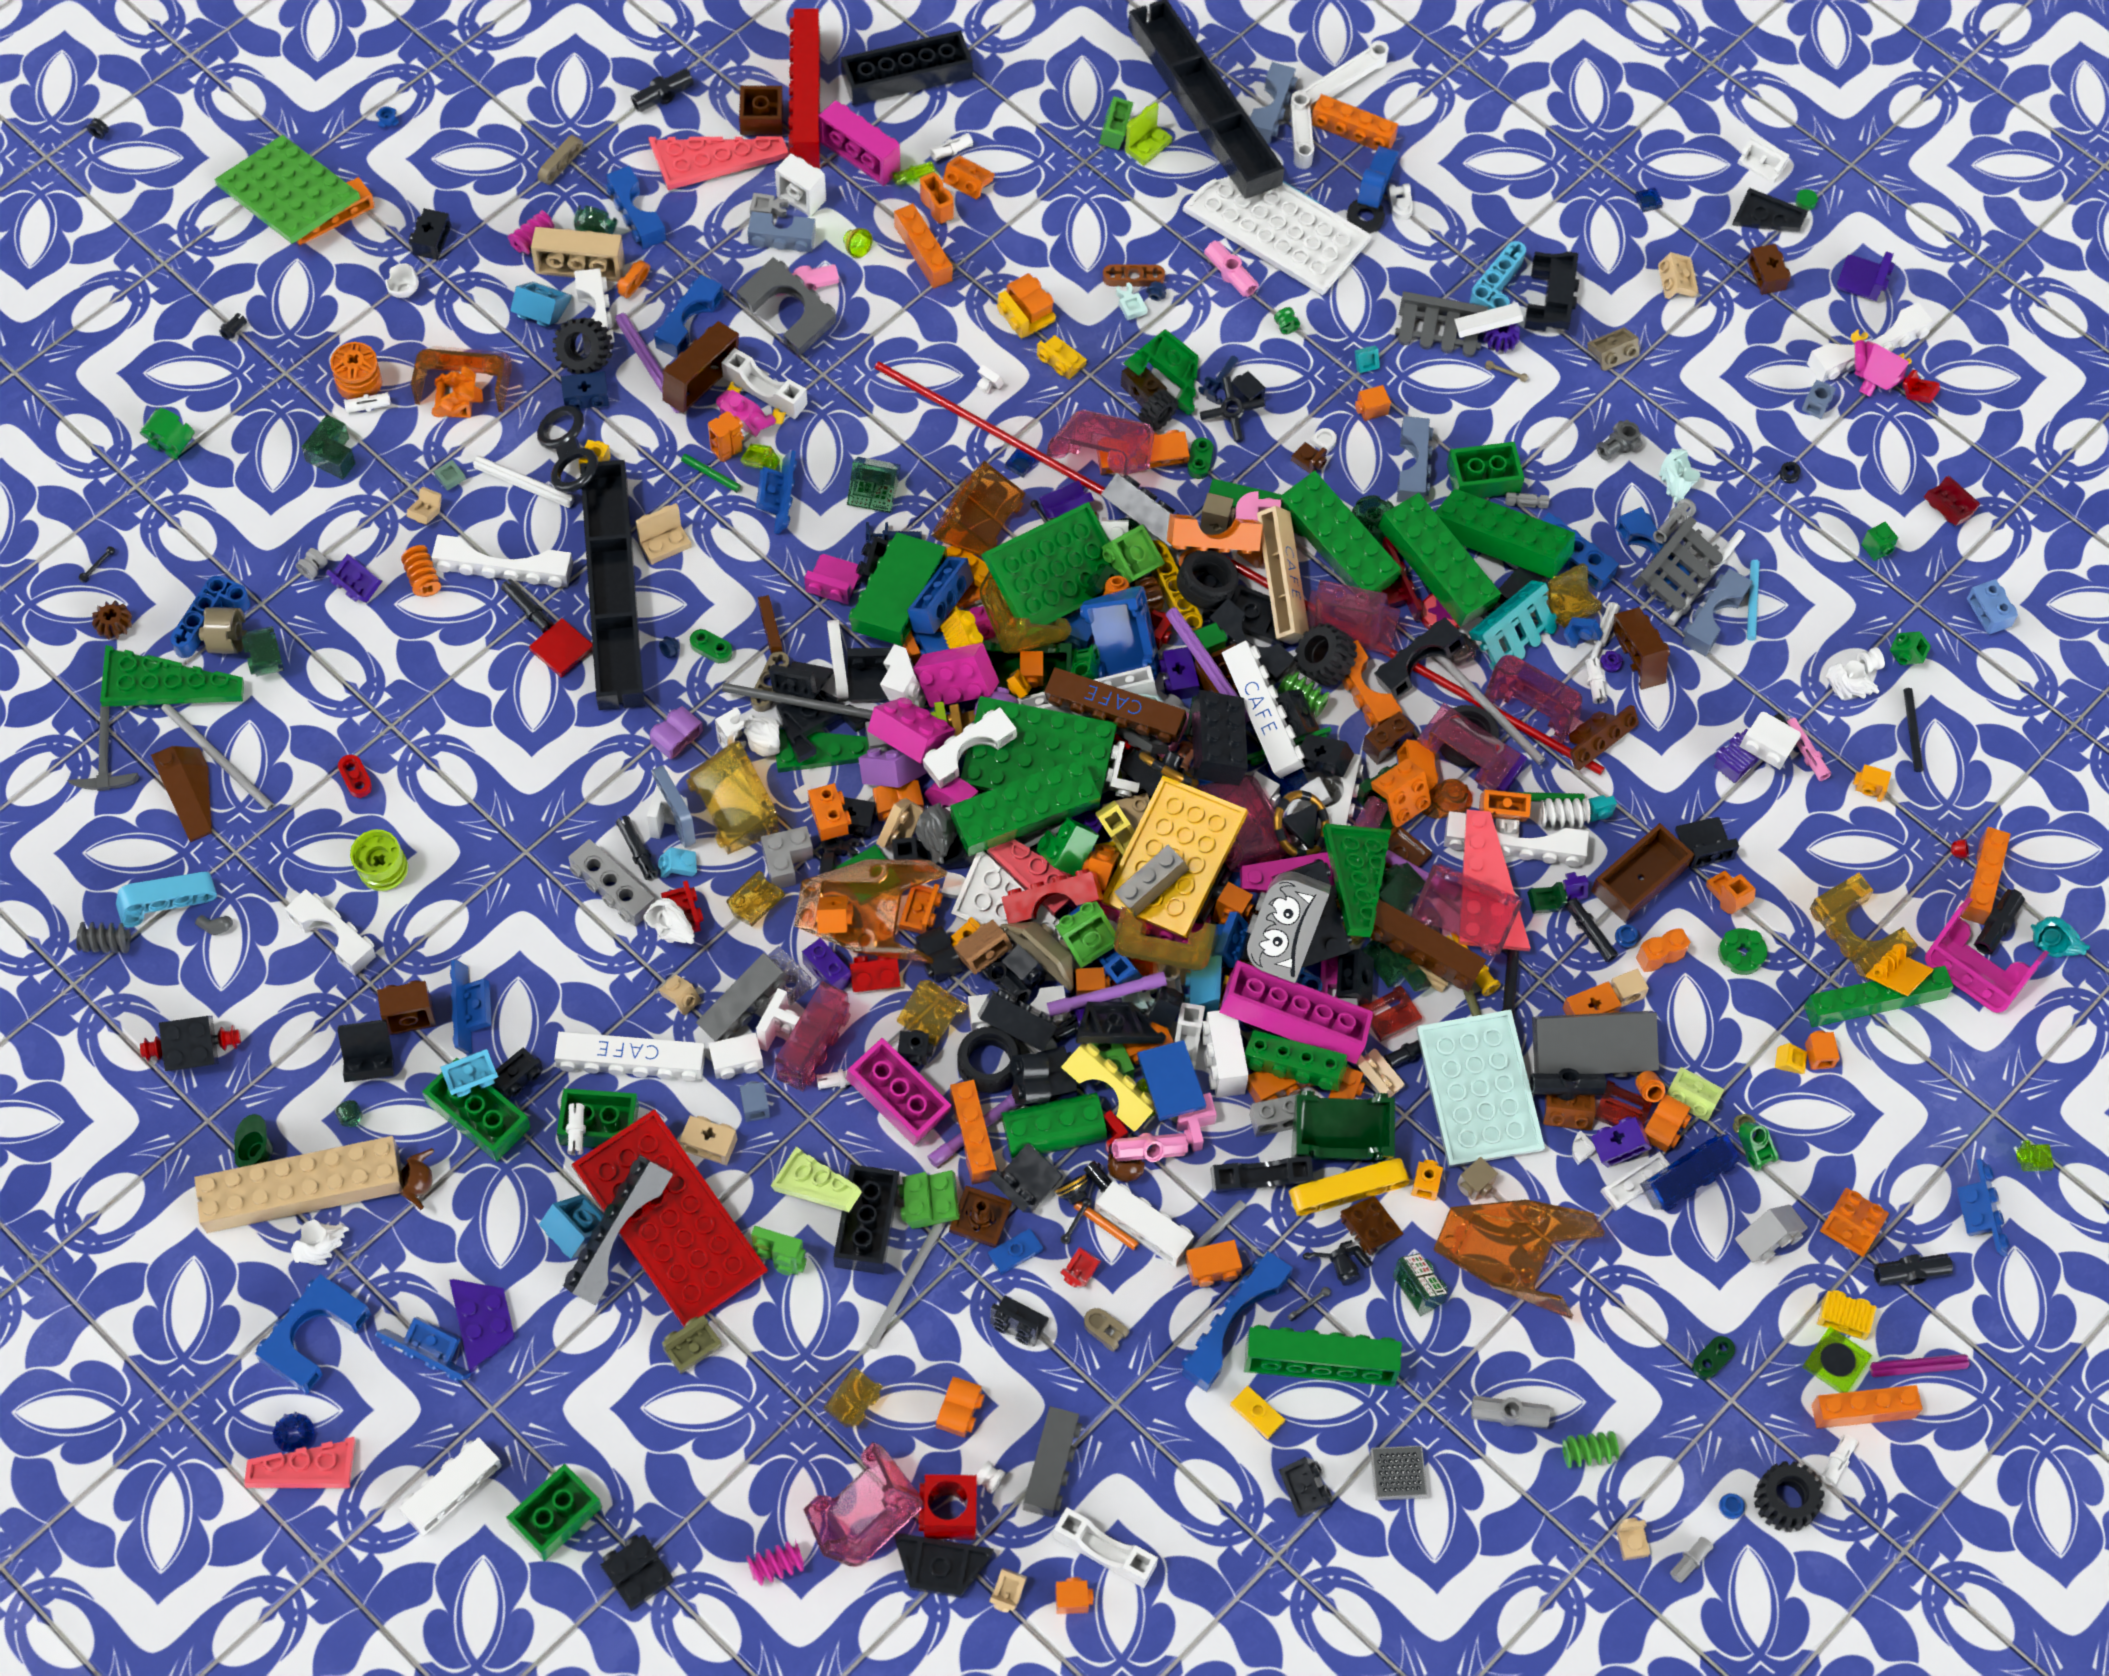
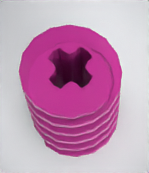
M541 210L539 214L533 216V219H529L526 224H522L520 229L518 228L514 230L513 234L508 235L511 246L517 252H524L526 255L530 254L528 247L531 248L535 227L554 228L552 219L546 212Z
M796 1539L795 1547L788 1541L785 1542L784 1551L779 1545H776L775 1554L769 1548L765 1549V1558L759 1552L755 1553V1561L749 1555L746 1556L753 1580H756L760 1586L764 1585V1577H767L770 1582H774V1573L780 1579H783L784 1570H787L790 1575H794V1566L800 1572L804 1570V1562Z

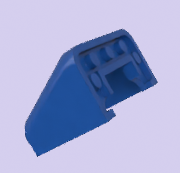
M1131 587L1084 601L1082 606H1080V615L1087 624L1091 623L1094 641L1100 652L1098 678L1150 666L1155 682L1160 672V659L1144 587Z

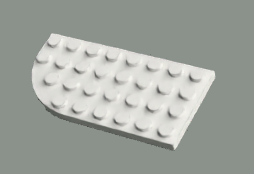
M1228 175L1226 178L1213 179L1203 185L1183 206V212L1321 295H1324L1371 241L1372 236L1285 183L1275 189L1244 199Z

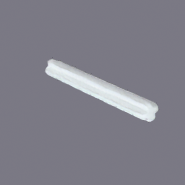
M477 456L473 462L475 469L562 506L570 508L574 503L573 495L560 492L552 486L481 456Z

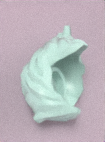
M1672 448V452L1665 458L1661 466L1659 476L1662 477L1661 480L1663 482H1667L1666 494L1674 497V503H1678L1681 499H1684V496L1693 484L1699 481L1700 472L1691 469L1687 450Z

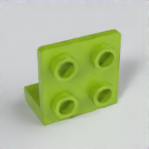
M1156 102L1145 107L1141 114L1136 118H1132L1126 126L1125 152L1143 166L1172 143V136L1157 125L1159 104Z

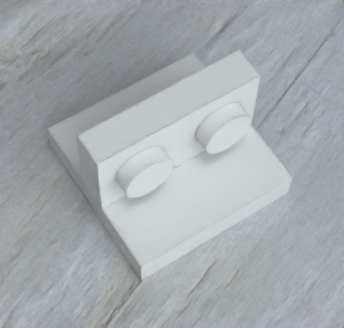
M656 784L647 819L650 837L660 839L664 823L675 825L673 812ZM681 795L683 801L685 802L688 808L687 798Z
M780 988L777 989L756 1027L759 1047L762 1050L768 1051L775 1036L798 1045L802 1038L800 1017L795 1012L789 1010L787 992Z

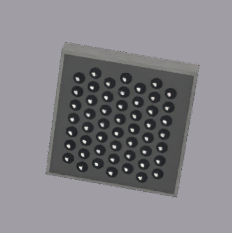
M1422 1446L1371 1448L1375 1501L1427 1498Z

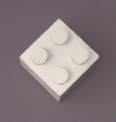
M790 154L775 169L777 197L780 199H787L790 205L810 217L826 201L825 174L819 168H814L806 163L804 159Z

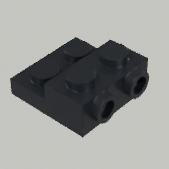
M874 536L869 543L866 542L864 544L861 555L865 557L856 568V574H859V582L867 585L869 576L874 574L877 569L879 558L883 557L886 552L888 541Z
M644 1534L641 1537H638V1535L630 1537L624 1543L625 1548L619 1552H616V1550L608 1552L602 1558L604 1562L600 1564L602 1571L630 1611L674 1582V1578Z

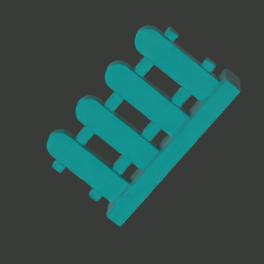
M1531 580L1468 632L1472 640L1482 642L1480 648L1482 651L1487 652L1492 662L1489 664L1492 670L1506 673L1510 667L1507 659L1512 657L1516 660H1522L1525 656V649L1523 647L1525 644L1537 647L1541 643L1539 633L1542 630L1548 634H1553L1556 631L1557 624L1555 620L1557 616L1556 613H1551L1546 603L1548 597L1545 593L1549 589L1545 582ZM1532 612H1534L1539 622L1536 626L1530 616ZM1516 625L1519 626L1523 634V637L1521 639H1519V636L1514 628ZM1501 638L1507 647L1505 652L1498 641Z

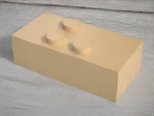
M535 227L531 245L535 274L575 278L574 271L600 268L601 277L606 276V281L618 282L622 277L625 257L621 235Z

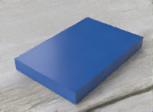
M1184 1040L1137 1052V1057L1159 1121L1206 1108V1102Z

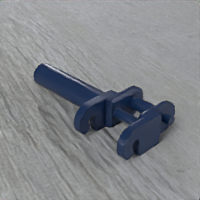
M1232 355L1216 380L1211 377H1205L1206 383L1203 387L1200 386L1198 388L1200 394L1205 395L1207 400L1220 405L1223 400L1222 398L1217 400L1214 392L1219 388L1224 390L1222 378L1228 377L1238 362V358ZM1209 385L1213 386L1212 390L1207 389Z
M866 522V540H869L866 542L868 543L871 541V537L874 536L882 537L886 541L893 540L896 532L922 539V531H888V522H885V530L882 531V534L871 533L869 522Z

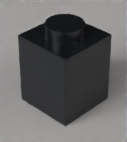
M1249 371L1243 375L1236 376L1232 381L1234 397L1240 399L1242 403L1262 399L1265 396L1266 387Z
M1161 987L1151 1006L1148 1018L1152 1022L1170 1029L1181 1009L1184 994L1174 988Z

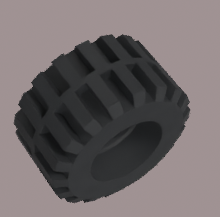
M577 318L568 320V323L560 325L561 329L555 332L557 338H553L552 342L556 344V347L552 349L553 352H557L558 356L555 359L562 362L560 364L562 368H568L567 371L570 373L585 374L599 371L602 369V366L608 364L606 359L612 357L610 349H613L614 344H610V340L613 338L612 335H607L609 330L607 327H601L603 323L600 321H594L595 319ZM580 333L586 335L591 344V351L585 359L577 353L575 348V341Z
M1319 623L1317 627H1310L1309 632L1305 631L1304 637L1299 639V646L1295 649L1297 653L1295 656L1297 669L1300 670L1301 674L1321 685H1336L1339 680L1342 682L1345 679V675L1351 673L1350 669L1356 663L1354 658L1357 657V652H1355L1357 646L1353 643L1354 639L1349 634L1328 623Z
M1782 1461L1780 1465L1777 1463L1773 1465L1762 1476L1754 1492V1497L1757 1498L1754 1504L1755 1508H1760L1758 1512L1760 1518L1763 1516L1767 1518L1765 1521L1767 1525L1773 1523L1775 1525L1774 1529L1778 1531L1782 1527L1785 1528V1532H1791L1793 1529L1799 1531L1804 1526L1807 1527L1820 1512L1819 1510L1824 1503L1822 1501L1824 1490H1820L1822 1482L1821 1480H1815L1817 1474L1814 1471L1812 1473L1807 1471L1808 1466L1803 1465L1799 1467L1798 1462L1795 1461L1788 1465V1461ZM1785 1485L1795 1489L1801 1497L1802 1506L1791 1508L1784 1505L1777 1496L1776 1487Z

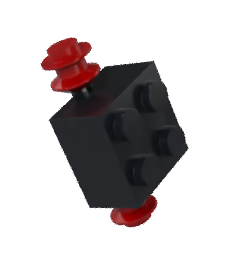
M213 1016L160 1022V1038L155 1036L153 1042H149L147 1038H144V1043H140V1053L142 1058L146 1057L147 1062H150L151 1056H156L158 1060H161L163 1057L165 1071L219 1064L216 1045L219 1044L224 1051H226L228 1045H233L237 1049V1044H241V1033L239 1029L235 1030L234 1025H232L229 1031H225L223 1027H220L218 1035H215Z

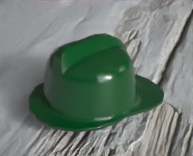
M257 1114L245 1117L239 1123L234 1138L235 1164L239 1168L268 1162L273 1154V1144L267 1138L265 1120Z

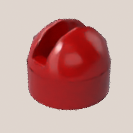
M1966 839L1953 842L1951 845L1953 856L1956 858L1969 857Z

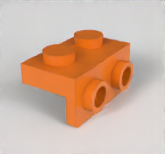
M912 883L900 919V929L923 934L928 931L929 927L933 928L936 920L934 910L935 907H940L943 893H940V884L935 883L934 887L930 888Z

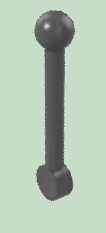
M1323 1287L1318 1295L1296 1311L1291 1312L1287 1316L1290 1321L1294 1320L1300 1313L1323 1296H1329L1331 1293L1330 1289Z

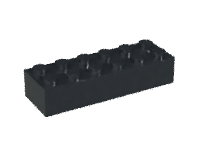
M961 30L840 57L841 74L852 105L973 78V60Z

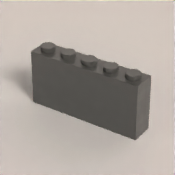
M1633 1011L1532 1017L1534 1073L1559 1074L1563 1068H1572L1580 1074L1613 1073L1614 1077L1628 1076V1072H1637V1075L1644 1071H1659L1657 1012Z

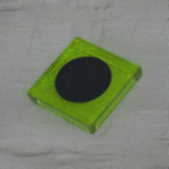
M1829 1326L1802 1368L1839 1393H1845L1850 1390L1872 1357V1354Z

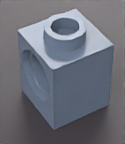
M1816 379L1801 411L1822 419L1836 388Z
M750 1081L740 1086L746 1122L770 1118L764 1082Z

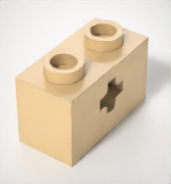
M690 1115L679 1143L687 1153L727 1166L737 1142L736 1130L730 1125L724 1123L718 1125L712 1123L706 1117Z

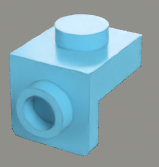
M670 847L660 856L658 861L661 877L666 878L671 873L693 877L697 873L696 852Z

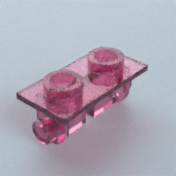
M1369 795L1354 826L1379 828L1389 808L1388 804L1375 796Z

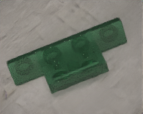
M1372 939L1362 950L1374 959V968L1388 988L1394 987L1403 976L1415 992L1429 989L1432 986L1426 974L1417 964L1413 963L1406 956L1392 951L1385 944Z

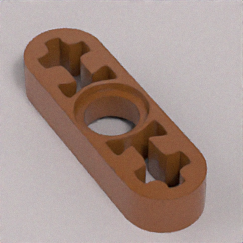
M1110 264L1103 269L1102 279L1106 285L1112 287H1126L1128 282L1132 287H1149L1151 282L1164 283L1165 270L1160 265ZM1135 272L1139 274V277L1132 279L1128 274Z

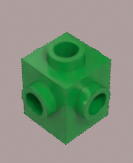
M1920 631L1897 633L1889 651L1900 665L1924 663L1931 645Z

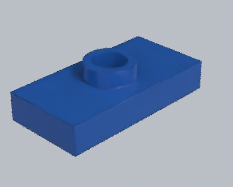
M1031 1228L990 1250L988 1257L999 1274L1002 1275L1042 1252L1043 1247Z

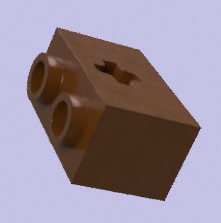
M1776 244L1751 248L1747 260L1761 295L1786 290L1791 279L1790 271L1783 262V254L1778 250Z
M1399 711L1365 735L1362 750L1378 765L1396 752L1407 739L1412 740L1415 726Z

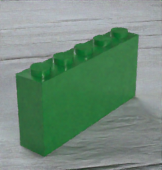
M896 532L893 540H889L884 556L879 558L874 574L869 576L866 589L859 594L856 607L852 608L849 613L852 631L903 646L912 629L907 610L948 557L947 548Z

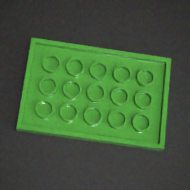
M284 135L276 138L214 179L220 189L291 244L360 199L358 191Z

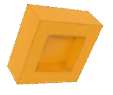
M1019 670L1013 672L1006 680L1010 691L1014 695L1017 694L1020 699L1027 695L1032 688Z

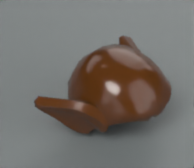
M432 1148L409 1157L406 1160L407 1164L402 1169L404 1188L400 1194L414 1203L419 1210H422L424 1206L418 1199V1196L427 1193L433 1181L431 1169L423 1162L424 1159L434 1153Z

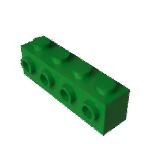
M1255 1030L1252 1032L1245 1051L1247 1067L1253 1071H1264L1279 1078L1286 1077L1302 1084H1313L1324 1090L1332 1089L1339 1091L1347 1069V1054Z

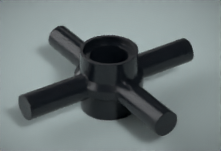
M1224 377L1222 381L1226 399L1219 408L1199 412L1200 418L1205 420L1223 416L1231 422L1234 441L1239 442L1243 440L1239 420L1242 418L1244 411L1266 407L1265 400L1262 398L1242 403L1240 399L1234 397L1231 377ZM1232 405L1238 407V410L1234 413L1227 412V409Z

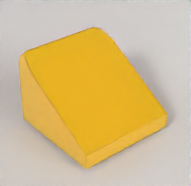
M1791 1043L1779 1046L1776 1053L1775 1068L1804 1074L1807 1051Z

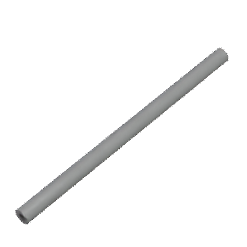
M1434 656L1538 765L1544 762L1545 758L1449 659Z
M163 704L161 710L267 811L273 809L274 804L170 704Z
M947 1222L935 1224L932 1227L866 1343L868 1347L876 1348Z

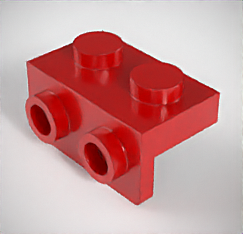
M687 880L683 881L684 887L661 893L662 898H669L682 908L687 920L692 925L693 933L701 931L700 922L704 921L700 907L695 908L694 901H698L695 888H690Z
M892 953L877 954L878 958L868 959L867 955L853 957L854 961L849 962L852 991L861 992L901 987L897 956H892Z

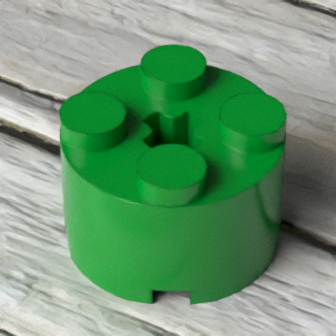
M156 408L142 427L140 434L148 439L147 445L156 451L161 448L167 456L176 460L195 432L189 424L185 423L183 426L178 421L180 417L164 408Z

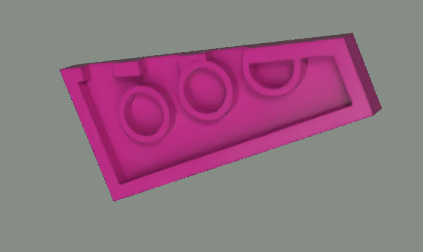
M1328 852L1245 865L1240 869V888L1253 893H1266L1272 881V876L1312 863L1316 859H1321L1324 863L1327 862L1331 872V876L1328 877L1331 886H1335Z

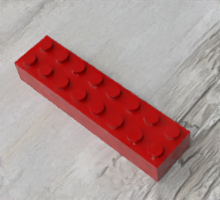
M794 8V17H790V30L794 31H791L789 36L790 46H793L789 50L790 63H793L789 67V79H793L789 83V96H793L789 100V113H793L789 117L790 154L800 157L812 167L820 169L819 8Z

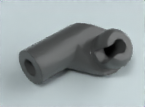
M200 915L196 919L195 925L211 935H218L228 931L232 927L233 921L229 916L210 920Z

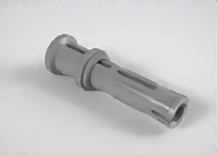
M1681 499L1676 507L1669 512V518L1654 532V540L1661 544L1665 543L1670 535L1689 516L1695 514V504L1689 499Z

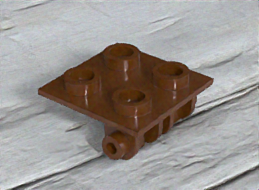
M1375 1196L1340 1211L1341 1223L1346 1226L1351 1236L1357 1234L1354 1240L1356 1242L1361 1240L1359 1245L1364 1253L1369 1255L1374 1254L1377 1251V1247L1404 1234Z

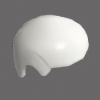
M403 263L389 270L390 278L385 280L390 295L396 298L410 297L419 285L414 268L407 263Z

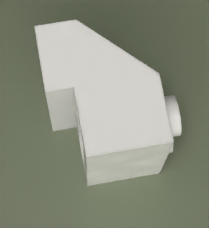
M894 644L884 661L888 671L880 686L889 701L904 697L910 699L916 706L923 708L926 703V697L913 670L915 664L906 648Z

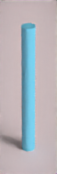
M1751 560L1750 580L1753 581L1749 590L1747 640L1750 641L1756 639L1759 560Z

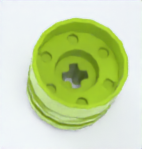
M370 830L356 838L351 846L350 858L352 865L368 888L375 891H387L403 882L408 873V862L400 844L391 833L385 830Z

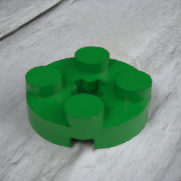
M1737 928L1725 933L1718 947V955L1721 963L1731 968L1733 973L1749 975L1756 972L1763 965L1767 957V946L1760 932ZM1743 947L1747 949L1748 952L1746 953V956H1742V953L1737 952V949Z

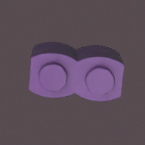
M683 706L670 711L667 715V720L661 724H656L650 731V743L670 760L676 757L686 745L694 741L703 731L702 722Z

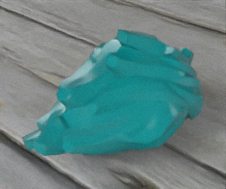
M2050 916L2039 921L2036 925L2031 924L2034 946L2040 947L2043 952L2045 950L2048 951L2049 956L2058 958L2079 954L2085 955L2087 950L2090 949V945H2086L2085 942L2080 940V936L2074 928L2059 917Z

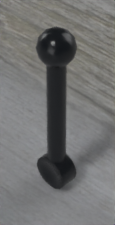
M1032 500L1030 503L1031 507L1037 511L1044 523L1048 522V519L1039 507V502Z
M107 547L104 555L86 573L79 575V580L82 583L89 580L88 576L109 555L115 553L114 547Z
M1083 1199L1082 1207L1067 1233L1061 1236L1063 1244L1070 1243L1072 1232L1086 1208L1092 1204L1091 1199Z

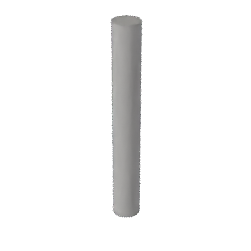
M1239 1200L1188 1250L1208 1245L1246 1208L1244 1202Z

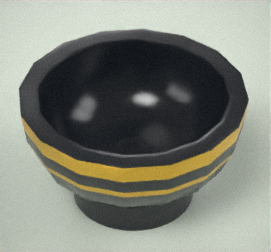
M1086 1174L1068 1181L1055 1189L1054 1192L1060 1198L1068 1199L1070 1205L1088 1196L1085 1191L1088 1185Z

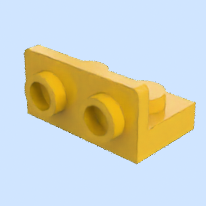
M1056 335L1052 336L1046 343L1042 341L1037 343L1038 358L1042 362L1048 363L1059 375H1063L1068 380L1087 364L1085 357Z

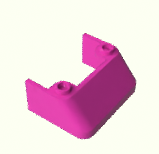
M1968 897L1959 906L1925 955V961L1931 968L1946 966L1952 984L1989 1010L2000 1013L2009 1007L2049 952L2045 950L2031 967L2017 961L2010 964L2006 971L1995 965L1965 944L1971 936V928L1960 917L1973 900Z

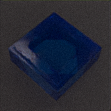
M1656 187L1635 193V198L1642 213L1662 208L1663 202Z
M1017 448L1006 461L1005 468L1024 478L1035 464L1036 458Z

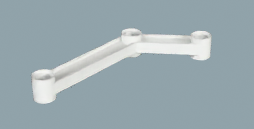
M1383 41L1373 42L1370 48L1304 90L1296 91L1292 94L1290 114L1294 164L1296 167L1307 169L1312 165L1314 145L1311 110L1321 94L1333 97L1375 69L1383 68L1386 65L1389 50L1387 43Z

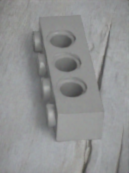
M588 839L569 856L570 871L577 878L581 876L592 892L595 893L597 891L608 907L617 909L619 916L626 923L630 921L636 927L644 920V914L651 904L655 902V898L593 841ZM593 867L599 868L597 871H590ZM609 882L616 883L613 886H606V884ZM625 897L632 898L629 901H622V899Z

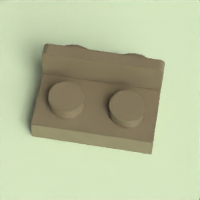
M1625 327L1587 342L1588 350L1600 359V368L1603 371L1640 355L1638 337Z

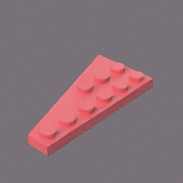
M757 136L755 139H743V137H735L734 139H723V137H689L687 140H676V137H667V140H656V137H648L667 190L779 161L789 156V151L782 136Z
M1467 810L1458 944L1530 951V944L1491 812Z

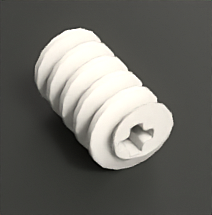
M1547 798L1545 803L1541 800L1540 820L1542 827H1546L1547 821H1550L1552 828L1555 827L1557 821H1559L1561 828H1564L1566 821L1569 822L1570 828H1573L1575 821H1578L1580 828L1583 827L1584 821H1587L1589 824V800L1585 798L1581 803L1578 798H1575L1571 803V800L1566 798L1563 804L1560 798L1555 799L1554 803L1550 798Z

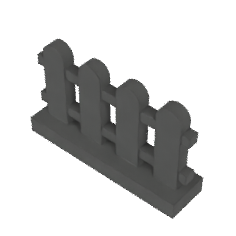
M1403 291L1398 314L1402 316L1401 327L1396 328L1395 335H1399L1398 342L1403 346L1409 345L1411 338L1420 339L1419 344L1422 349H1430L1433 342L1441 343V350L1444 353H1451L1454 346L1463 347L1462 353L1465 357H1472L1475 351L1481 348V343L1477 342L1479 333L1465 336L1464 340L1456 339L1457 328L1454 319L1487 311L1488 307ZM1415 318L1424 320L1422 332L1413 331ZM1437 322L1445 323L1443 336L1434 335Z
M1689 516L1678 527L1632 582L1637 589L1645 584L1648 587L1646 591L1650 594L1654 592L1666 602L1664 606L1667 609L1671 607L1676 611L1681 610L1686 605L1685 599L1681 596L1683 592L1691 596L1698 591V585L1693 581L1696 577L1704 581L1710 576L1711 572L1706 564L1709 562L1711 565L1716 566L1723 560V555L1718 551L1720 547L1717 544L1712 546L1701 536L1703 533L1701 530L1695 531L1692 528L1697 522L1692 516ZM1681 540L1686 542L1684 546L1680 543ZM1690 547L1703 557L1701 561L1688 550ZM1671 555L1673 559L1669 560L1667 557ZM1678 562L1691 572L1689 576L1676 566ZM1657 569L1661 572L1659 576L1655 573ZM1665 577L1678 587L1676 591L1663 580Z

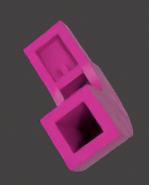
M957 777L941 789L934 783L926 790L924 799L932 806L940 803L942 808H946L947 806L977 796L978 790Z

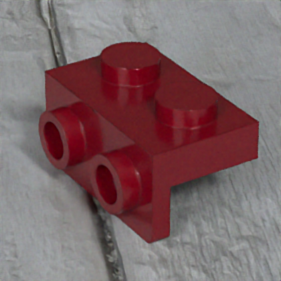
M1946 476L1939 486L1928 490L1924 495L1930 506L1937 509L1945 516L1949 523L1955 526L1969 520L1980 506V503L1951 476Z

